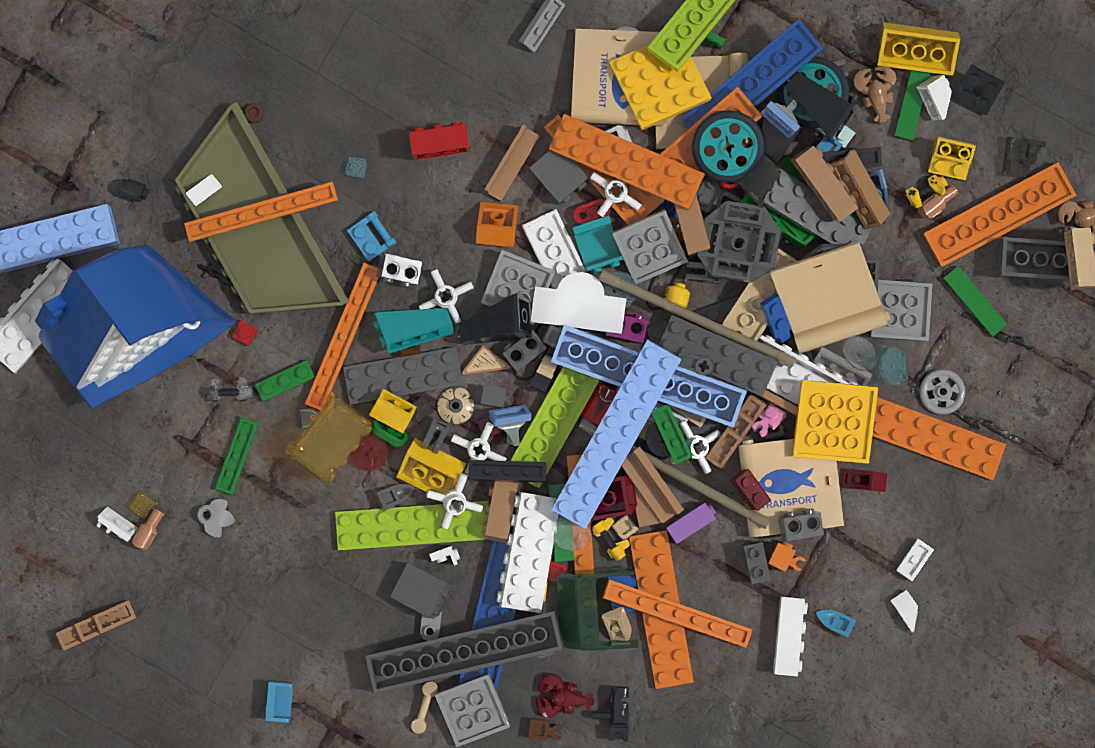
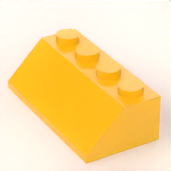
M883 22L877 65L953 76L960 44L959 33Z

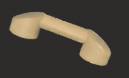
M427 681L422 688L424 697L418 717L411 723L412 731L417 734L423 733L427 727L425 717L431 697L438 692V685L434 681Z

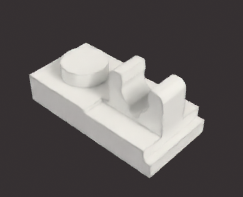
M106 507L97 517L99 518L97 527L100 528L102 525H105L107 527L106 533L112 531L127 542L138 530V527L109 507Z

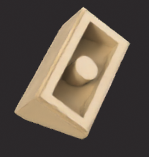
M618 607L602 614L603 622L611 640H630L632 628L624 607Z

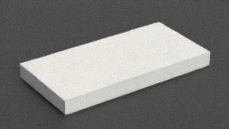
M556 209L522 225L540 265L555 270L550 284L552 289H557L560 281L569 274L576 272L587 273Z

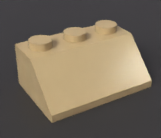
M1091 228L1070 229L1064 232L1071 290L1095 287V252L1093 250L1095 235L1093 232L1091 233Z

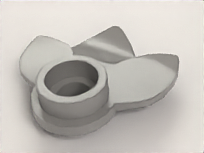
M216 499L210 505L201 506L197 511L198 520L204 524L205 531L213 537H221L222 527L229 526L235 522L233 515L225 510L228 501ZM205 511L210 512L209 518L204 517L203 514Z

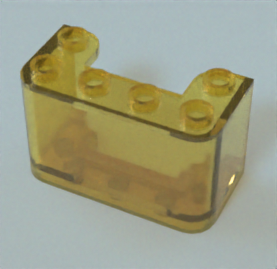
M332 391L326 397L327 406L322 405V409L299 439L295 440L297 444H290L284 451L288 457L322 483L327 481L330 483L335 478V471L339 466L343 467L348 461L347 456L350 452L356 451L360 445V439L363 436L366 437L372 430V427H370L371 421Z

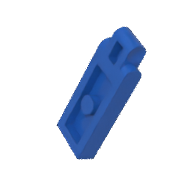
M773 294L761 302L760 305L775 340L778 339L782 344L791 337L789 331L792 328L780 296Z

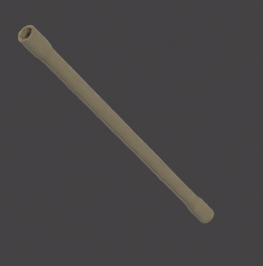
M603 270L599 277V281L670 311L766 355L787 367L792 368L796 357L771 348L631 284L608 271Z
M586 418L582 420L579 426L580 429L591 435L594 434L598 425ZM644 452L657 470L748 518L760 527L766 529L771 519L765 515L751 510Z

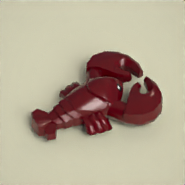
M549 673L544 675L539 682L538 692H542L544 685H547L544 693L549 692L556 686V690L550 695L551 701L555 704L554 706L545 697L543 698L545 705H543L541 696L537 697V710L543 717L552 718L562 708H564V714L574 713L573 706L585 705L586 710H590L591 706L594 705L593 694L588 693L587 696H583L575 692L577 685L572 682H567V688H565L562 679L557 674Z

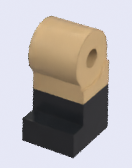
M546 354L530 383L531 387L546 393L558 365L551 362L552 357Z

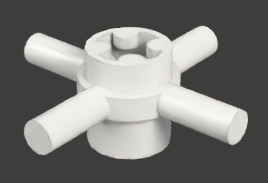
M595 172L591 176L593 181L605 188L607 199L597 212L601 217L606 214L612 203L624 201L637 211L642 206L638 201L627 195L626 182L621 180L608 182ZM620 187L621 194L615 197L612 195L611 188L616 189Z
M438 269L432 271L431 275L438 289L435 292L434 299L419 305L420 310L430 309L438 305L448 309L454 324L460 323L461 319L454 305L457 302L458 295L473 289L471 281L454 289L444 284ZM443 292L451 294L452 297L449 301L441 300Z
M686 420L679 422L687 438L685 441L693 456L691 458H697L704 474L709 473L711 468L704 456L709 450L708 443L720 437L721 433L719 430H715L702 438L693 435ZM698 442L699 445H697L694 450L693 444ZM670 457V458H669L670 462H671L672 464H674L672 458Z
M489 422L486 423L480 438L473 439L470 442L454 434L451 442L467 448L470 460H485L489 458L494 461H506L507 459L490 451V445L487 440L494 425ZM481 444L484 450L483 454H475L474 446L478 447ZM469 463L464 472V474L467 476L469 473Z
M460 474L455 489H450L445 494L430 490L426 493L427 498L443 502L444 508L447 510L441 525L442 528L448 529L453 515L463 513L465 508L480 513L482 511L483 505L466 501L462 493L468 477L465 474Z

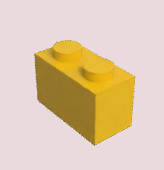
M383 389L369 416L392 427L394 430L404 433L417 407Z

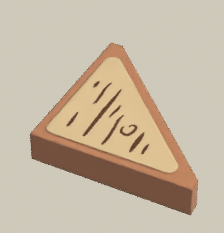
M482 345L461 374L468 375L510 369L511 366Z

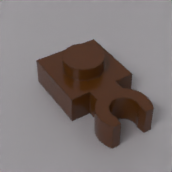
M531 718L528 738L547 741L548 735H550L552 738L560 740L561 736L555 735L554 731L556 729H563V726L557 724L549 727L550 721Z

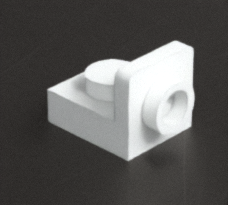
M452 546L429 554L431 560H436L437 563L448 560L447 556L450 555L454 566L458 564L457 560L460 559L457 548L453 549Z

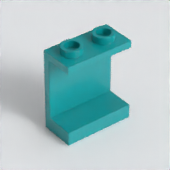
M609 216L572 228L587 273L596 274L601 272L603 267L609 266L611 269L621 265L620 262L623 261V257L612 234L613 229Z

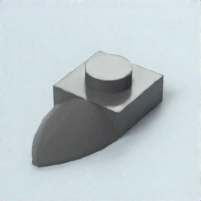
M398 484L377 492L375 496L384 512L407 500L415 488L407 484Z

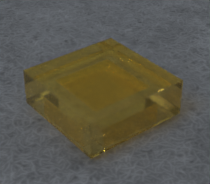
M140 492L129 508L145 519L157 503Z

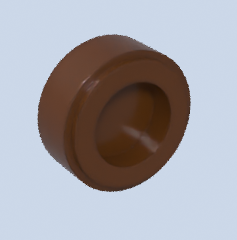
M252 103L245 108L244 114L249 122L258 123L264 117V110L259 104Z

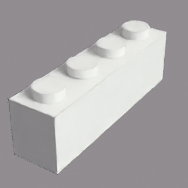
M780 596L773 666L774 674L798 676V672L802 671V661H799L800 653H803L804 641H801V635L805 634L806 622H803V614H807L808 603H805L803 598Z

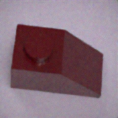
M843 469L841 488L886 492L888 473Z

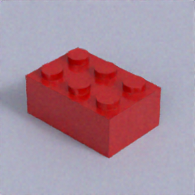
M453 122L448 127H443L442 124L434 125L432 129L424 130L423 127L414 128L413 132H409L414 160L471 152L467 126L462 124V122Z

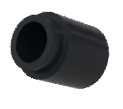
M123 179L119 187V194L137 202H141L142 199L146 200L149 189H146V184L132 179Z

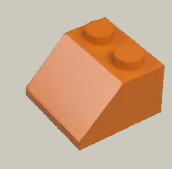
M480 202L476 243L514 247L518 206Z

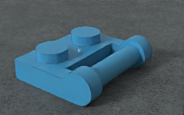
M376 211L370 213L366 218L347 230L368 262L397 243L394 238H391L377 218L378 214ZM372 222L385 241V244L382 246L367 227V224Z

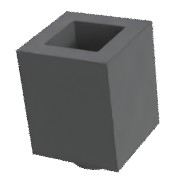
M484 385L481 404L504 408V404L508 405L510 394L506 393V388Z

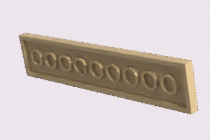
M778 248L774 269L798 261ZM770 272L748 283L723 321V326L756 341L759 339L768 325L760 303L773 294L778 295ZM708 374V375H707V376L713 377V378H715V379L724 381V382H726V383H730V382L725 381V380H723V379H721V378H719V377H716V376H714V375H712V374ZM669 405L671 409L699 427L707 419L706 417Z

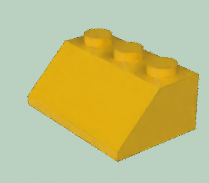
M415 438L405 455L397 478L425 492L430 490L445 494L448 490L455 489L459 476L463 473L467 463L440 450L436 454L433 452L434 447L430 445L427 449L421 448L423 442Z

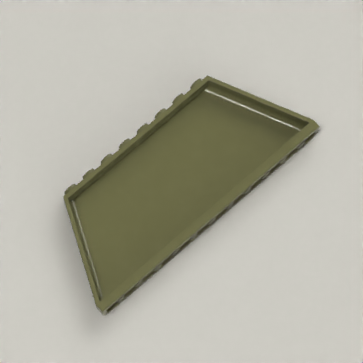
M237 102L228 107L175 179L177 183L175 188L180 196L184 195L186 199L184 204L189 213L193 212L196 217L193 220L289 194ZM212 174L222 187L195 206L186 195V192ZM299 212L204 239L208 246L211 245L214 252H212V255L217 263H222L224 268L221 271L225 278L231 279L233 283L231 289L236 296L239 295L241 297L240 305L245 312L248 311L250 314L336 307L344 306L349 302Z

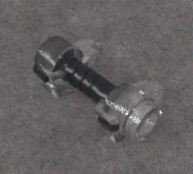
M217 377L211 380L209 399L212 402L222 400L223 396H237V399L243 402L253 397L252 386L247 385V379L244 377L239 378L236 389H222Z

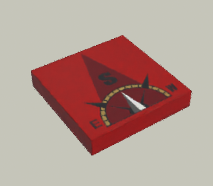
M598 382L580 416L599 425L617 391Z

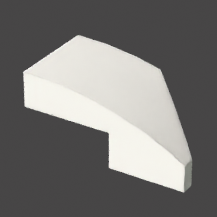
M906 590L892 599L891 603L913 633L918 615V605Z

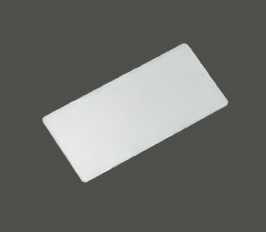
M211 174L186 192V195L197 206L222 186Z

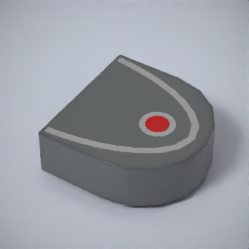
M300 409L302 428L315 427L319 424L321 416L316 409Z

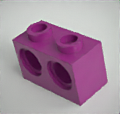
M625 312L622 334L606 332L605 335L606 337L643 344L648 320H644L645 316L633 314V317L625 316ZM635 323L642 327V331L638 334L631 331V326Z

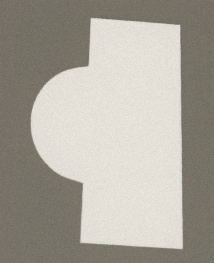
M584 272L572 273L560 281L557 289L535 287L531 322L559 326L568 325L574 328L622 334L626 298L604 296L603 286L596 277Z

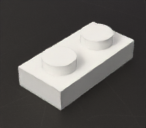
M916 539L896 571L910 581H913L934 549L921 540Z

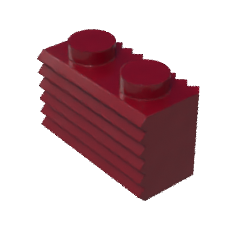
M749 469L741 470L730 479L732 485H735L734 488H737V491L744 498L743 500L746 501L748 507H751V510L759 511L771 501Z

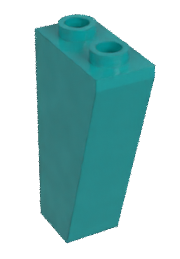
M447 308L375 313L376 321L373 322L376 333L380 332L381 334L379 337L382 348H386L388 354L454 334L453 323Z

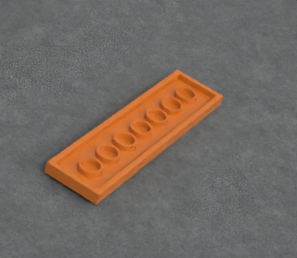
M737 87L660 155L700 171L692 155V141L697 127L704 119L711 114L726 110L744 113L755 122L763 117V115L760 114L758 109ZM732 123L729 126V131L733 134L738 133L740 130V126L737 123ZM714 127L710 130V135L717 138L721 135V130L718 127ZM725 136L726 146H723V149L727 148L730 145L727 136ZM708 145L705 147L704 153L707 156H711L715 153V148ZM626 183L627 195L642 204L640 210L646 217L665 201L661 197Z
M566 114L563 115L549 147V150L689 210L705 176L700 171Z
M1059 162L923 233V236L940 267H943L1077 195Z
M877 397L872 437L989 480H994L1006 444Z
M667 530L630 536L629 541L638 590L680 604ZM642 612L655 689L693 683L684 626Z

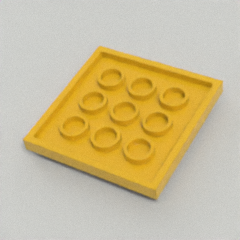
M649 45L609 62L641 131L711 100L712 97L692 57L687 60L678 73L647 51Z
M801 380L792 456L869 463L878 387Z

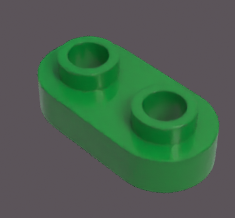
M376 419L371 426L375 435L395 447H403L408 440V435L405 431L401 433Z

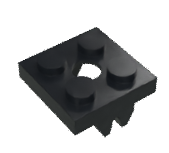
M971 64L961 79L953 99L987 115L1003 88L1005 81ZM974 87H982L984 93L981 96H976L973 93Z

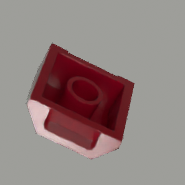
M627 476L615 477L592 516V521L633 514L637 507L634 484Z

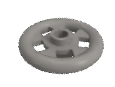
M937 369L927 374L922 380L920 398L923 405L929 411L939 415L950 414L962 405L965 398V385L955 372L948 369ZM938 377L941 382L934 386L931 381ZM948 378L955 382L953 387L946 383ZM941 388L946 390L945 395L940 394ZM933 390L935 398L929 399L927 391ZM952 392L958 393L955 401L950 400ZM938 401H946V407H938Z

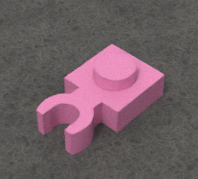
M771 403L759 415L761 421L753 424V431L756 432L759 428H762L759 432L760 436H766L768 428L770 427L774 430L787 417L786 413Z

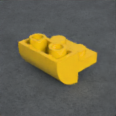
M937 136L932 149L933 153L928 172L966 181L976 145Z

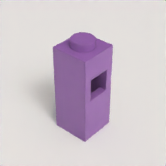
M703 503L667 526L666 529L674 542L678 544L715 520L714 515L716 512L711 504L706 505V503Z

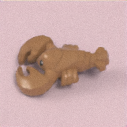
M875 67V71H882L884 73H876V75L885 83L874 80L867 87L866 85L870 81L872 74H869L866 78L864 75L870 72L871 69L860 70L854 75L852 81L854 89L859 93L868 95V97H862L861 100L866 108L873 106L877 114L873 119L874 122L879 124L886 123L887 120H890V115L885 114L886 103L893 102V92L887 93V91L894 86L897 80L896 74L890 67Z
M1068 201L1062 203L1057 213L1061 225L1065 224V215H1067L1066 221L1069 222L1074 212H1076L1075 223L1082 228H1090L1092 226L1091 231L1095 232V207L1091 201L1082 202L1081 205L1084 208H1081L1076 202Z

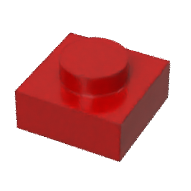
M240 320L232 337L250 346L258 329Z

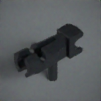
M612 686L608 700L610 710H607V712H592V719L609 720V741L614 740V735L617 732L623 734L625 742L628 741L629 703L623 702L622 699L629 697V687Z

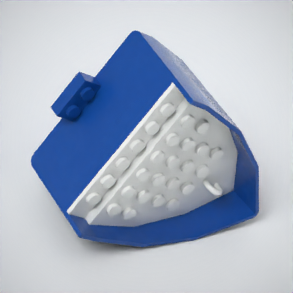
M149 245L121 248L72 271L60 295L45 302L35 319L36 324L41 329L39 333L41 343L91 410L150 380L191 356L237 322Z

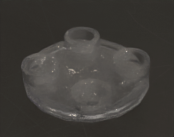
M561 516L553 525L552 536L559 548L574 552L586 546L590 539V529L588 525L585 529Z

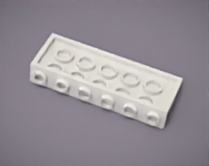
M58 258L48 263L45 273L43 275L39 274L33 281L34 285L30 289L27 288L21 294V300L9 307V313L5 318H0V361L14 373H17L42 345L39 339L41 329L36 324L35 319L45 302L60 295L73 271Z
M761 335L757 340L771 348L796 357L792 368L779 362L777 363L766 388L798 406L801 380L857 385L852 381L848 383L842 380L843 377L838 373L826 371V367L819 363L813 364L808 361L809 358L807 356L793 353L789 346L775 343V339L768 335Z
M519 492L515 496L514 507H516L515 515L512 514L510 525L513 526L512 533H509L507 541L509 550L508 553L505 552L503 564H506L505 572H501L500 576L502 589L498 591L496 599L500 607L541 613L559 515L552 510L557 498Z

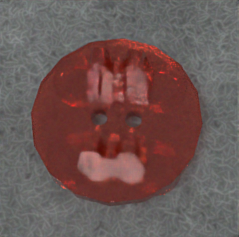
M365 433L359 435L353 441L350 447V456L352 462L358 468L364 471H374L385 463L388 457V447L386 442L374 433Z

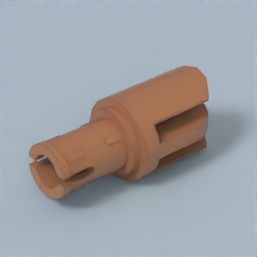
M950 185L946 188L944 195L941 196L934 193L922 202V207L918 208V214L923 218L935 217L946 208V203L958 195L957 189Z
M153 508L147 522L140 524L132 540L134 546L142 551L150 547L158 533L156 532V527L164 513Z

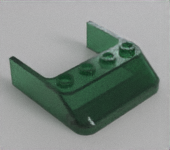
M633 567L568 571L558 575L559 625L565 648L585 651L639 648L638 639L599 641L596 580L601 577L634 575Z

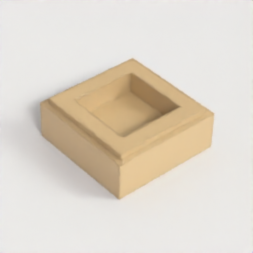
M628 515L623 516L612 525L623 541L638 530Z

